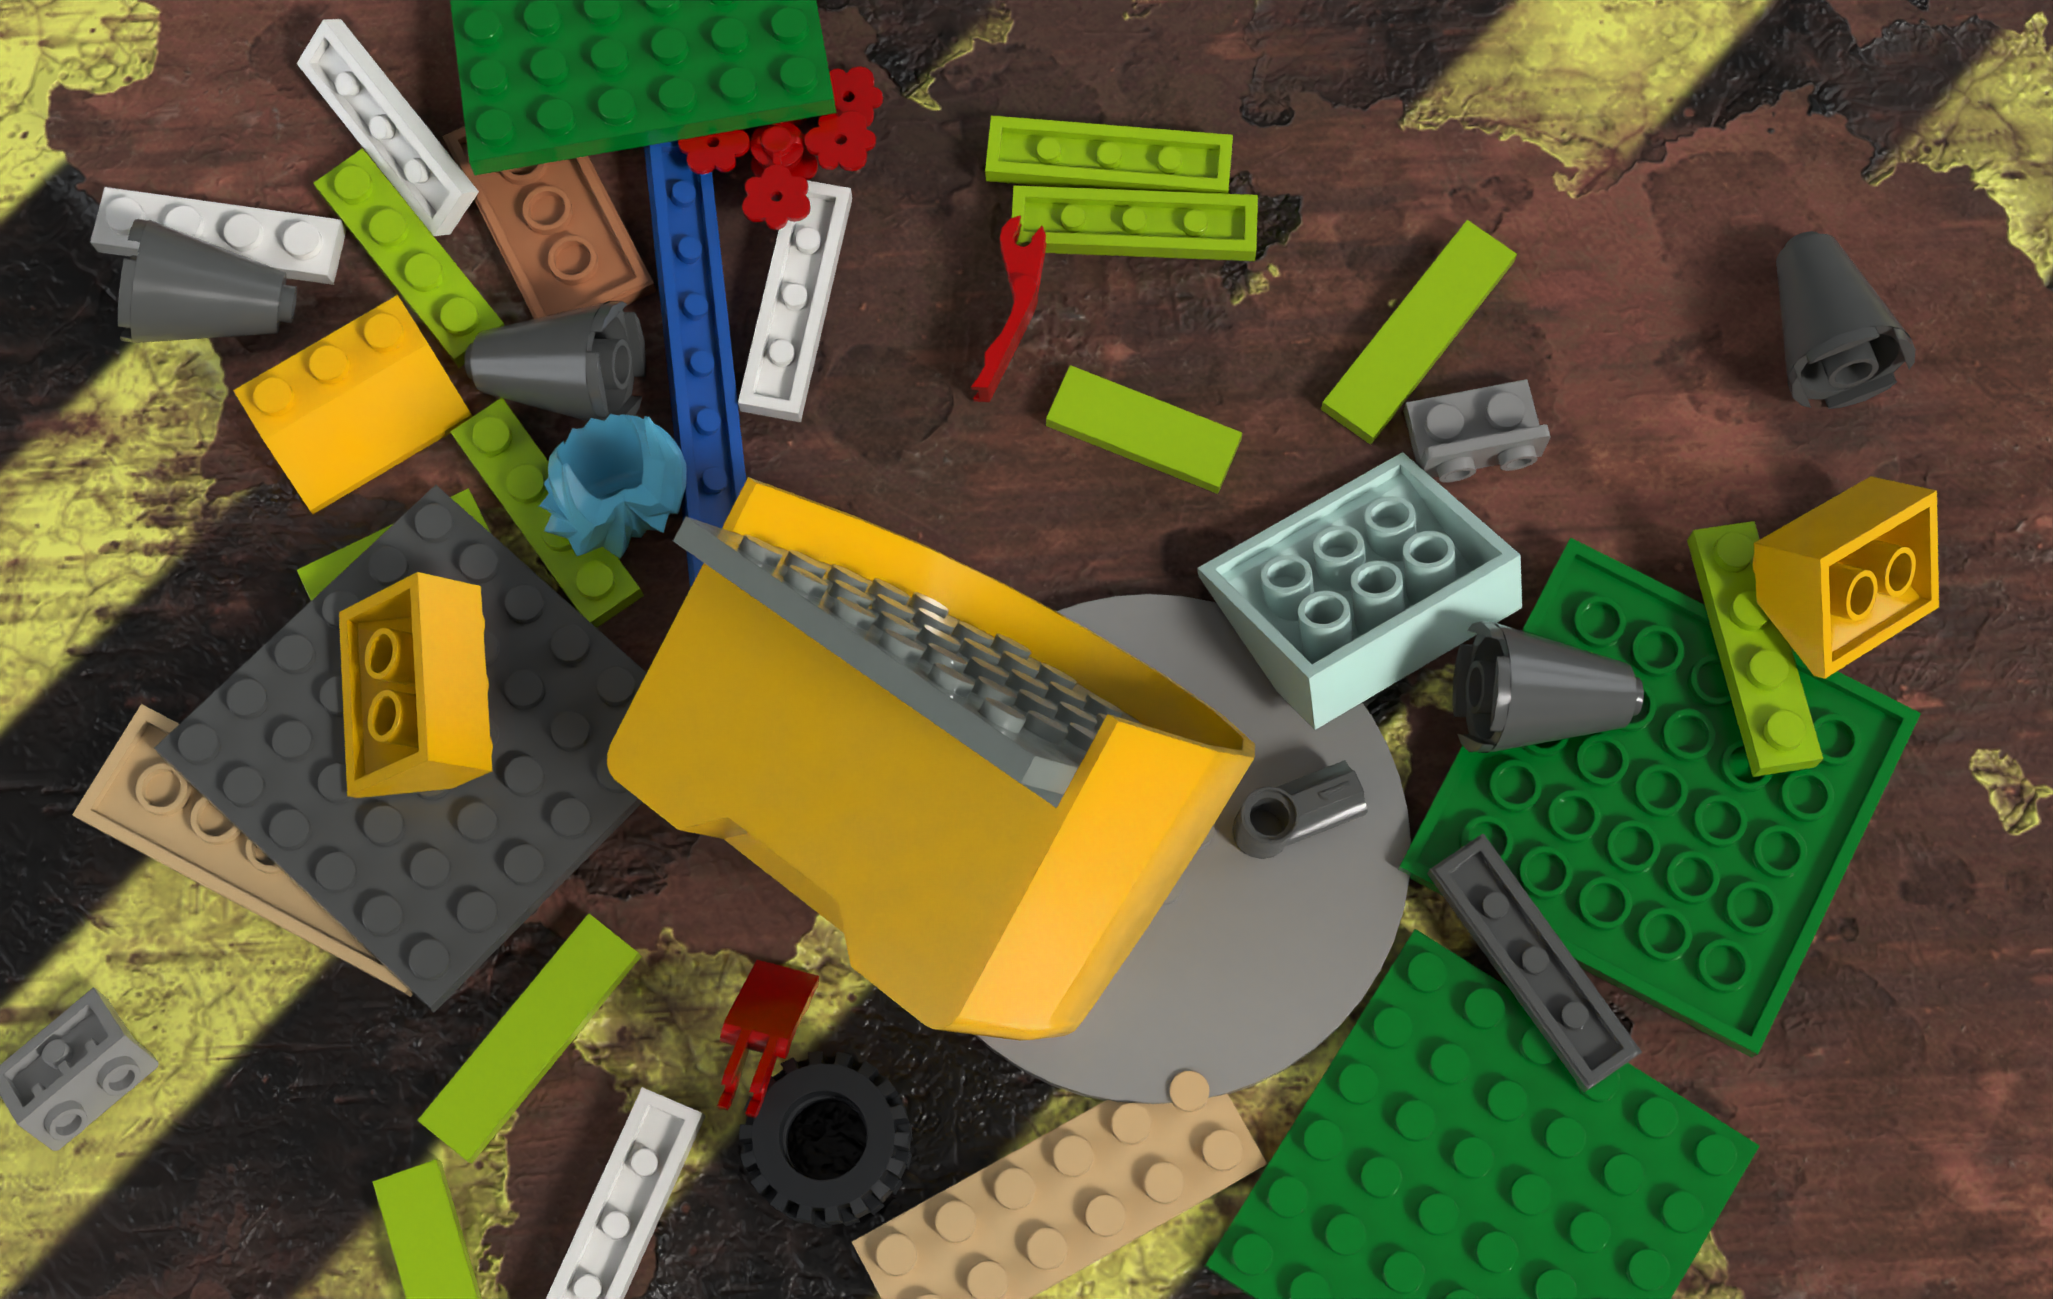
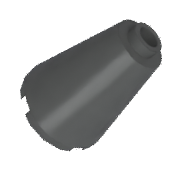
M134 220L128 240L140 242L137 256L132 255L130 259H123L118 298V327L125 328L120 335L121 341L145 343L278 334L281 322H293L297 287L286 285V272L152 220Z
M1809 231L1792 237L1776 259L1787 383L1792 397L1801 406L1811 408L1808 399H1825L1828 409L1866 401L1888 390L1897 383L1894 372L1905 361L1909 370L1915 363L1916 349L1911 337L1833 236Z
M608 301L484 330L478 333L474 342L467 347L465 370L469 379L474 381L475 386L482 393L577 419L589 421L590 418L605 421L610 414L635 416L640 408L642 396H632L634 377L646 376L645 340L640 320L635 312L623 311V308L627 305L622 301Z
M1481 621L1473 623L1467 630L1477 633L1473 645L1461 644L1457 653L1453 676L1452 705L1454 717H1466L1469 734H1458V737L1468 752L1490 753L1624 728L1630 723L1633 716L1639 714L1642 708L1644 698L1643 684L1639 677H1635L1634 671L1629 664L1495 622Z

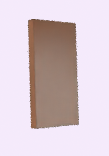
M465 126L442 136L454 161L479 191L474 201L534 319L608 301H622L629 305L657 292L653 280L588 156L474 176L469 163Z

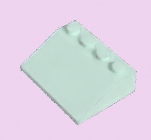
M1403 452L1197 568L1199 578L1275 690L1314 730L1477 635V633L1467 631L1473 623L1481 621L1497 623L1522 608L1521 555Z

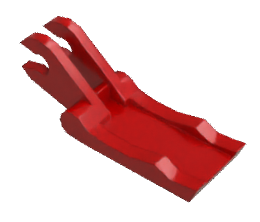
M1021 215L1009 219L1001 230L1000 248L1014 304L1001 334L985 351V366L971 386V390H978L973 398L974 402L990 403L1038 304V293L1047 247L1046 234L1043 226H1041L1032 236L1029 245L1023 247L1017 245L1016 243L1019 240L1022 223H1020Z
M756 960L721 1030L720 1042L735 1047L721 1081V1085H725V1089L717 1104L718 1108L727 1111L730 1108L749 1050L763 1053L751 1083L749 1092L753 1093V1096L745 1114L749 1117H757L764 1101L777 1057L787 1058L796 1030L818 988V975Z

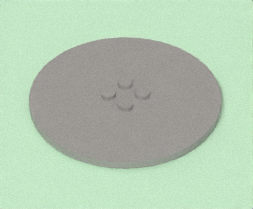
M1141 594L1108 597L1058 610L1056 612L1090 629L1165 674L1223 714L1255 743V758L1148 928L1091 1011L1074 1032L1062 1037L1021 1041L981 1035L975 1036L990 1050L1021 1071L1051 1086L1083 1097L1102 1101L1112 1100L1142 1104L1173 1103L1169 1092L1171 1082L1176 1075L1184 1071L1198 1072L1207 1080L1210 1090L1208 1098L1227 1093L1231 1094L1252 1087L1286 1070L1301 1060L1340 1027L1363 999L1379 974L1393 945L1404 911L1410 875L1398 870L1411 845L1406 800L1400 776L1389 747L1363 703L1358 704L1314 730L1275 690L1215 602L1184 596ZM1346 760L1352 770H1355L1364 790V798L1368 808L1366 815L1286 846L1282 852L1271 858L1259 859L1250 857L1241 851L1236 844L1232 831L1234 819L1247 796L1256 789L1267 786L1278 787ZM1260 810L1250 814L1251 824L1259 833L1268 836L1281 833L1280 821L1272 813Z

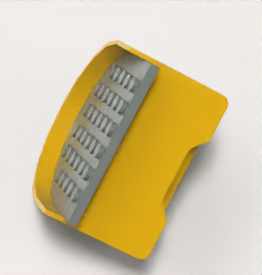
M748 477L722 528L686 516L673 542L704 563L607 752V766L611 776L676 829L721 838L727 841L842 931L845 935L851 967L925 1026L935 1030L1019 1041L1062 1037L1074 1032L1091 1011L1144 934L1200 848L1254 760L1255 743L1223 714L1165 674L1090 629L1016 589L945 554L854 515Z

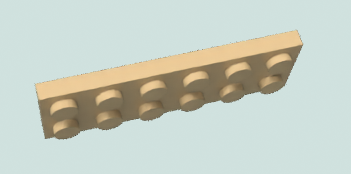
M141 704L72 815L80 821L411 997L413 993L157 753L154 747L172 732L179 723Z
M1184 1071L1176 1075L1171 1082L1169 1092L1173 1103L1142 1104L1106 1100L852 1241V1244L881 1299H1031L1267 1166V1162L1228 1093L1208 1098L1210 1090L1207 1080L1198 1072Z

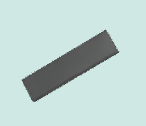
M1481 834L1428 871L1427 875L1583 1092H1586L1642 1053L1484 834Z

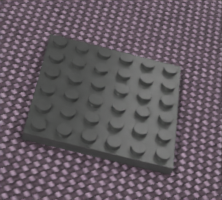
M435 485L154 749L434 1013L643 803L611 776L607 766V752L647 673L443 490ZM416 572L481 586L482 613L485 619L486 675L489 681L490 737L493 743L492 772L452 789L363 798L348 797L339 612Z

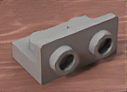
M1527 379L1406 402L1403 410L1416 464L1432 478L1439 477L1441 482L1460 481L1474 475L1476 469L1500 465L1501 470L1505 471L1530 466L1537 461V457L1542 456L1551 438L1548 425H1539Z
M93 987L0 1065V1096L17 1125L51 1150L57 1151L152 1073L159 1063L150 1051L133 1038L109 999Z

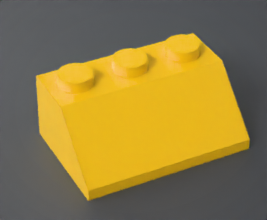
M398 295L233 390L261 438L312 514L317 513L449 435L450 431L473 417Z
M1870 476L1754 543L1753 571L1756 577L1757 603L1814 676L1826 679L1939 608L1937 490Z
M416 572L340 611L339 628L347 796L363 798L452 789L492 772L493 743L490 737L489 681L486 675L485 619L482 613L481 586Z

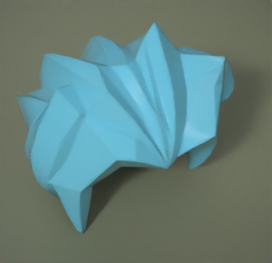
M610 414L605 421L590 418L584 428H572L565 444L564 441L561 442L549 457L548 478L544 482L549 494L539 505V507L551 513L544 531L567 538L576 556L604 547L619 559L627 550L632 537L641 538L646 530H656L664 533L668 516L679 513L686 488V462L677 443L664 429L655 425L647 416H644V419L632 415Z

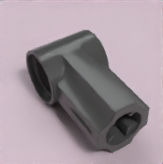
M1346 760L1278 787L1267 786L1258 788L1247 796L1234 819L1232 829L1234 840L1241 851L1250 857L1259 859L1274 857L1282 852L1286 846L1366 815L1368 808L1364 798V790L1355 770L1349 767ZM1260 810L1272 813L1280 821L1281 833L1272 836L1259 833L1251 824L1250 814Z

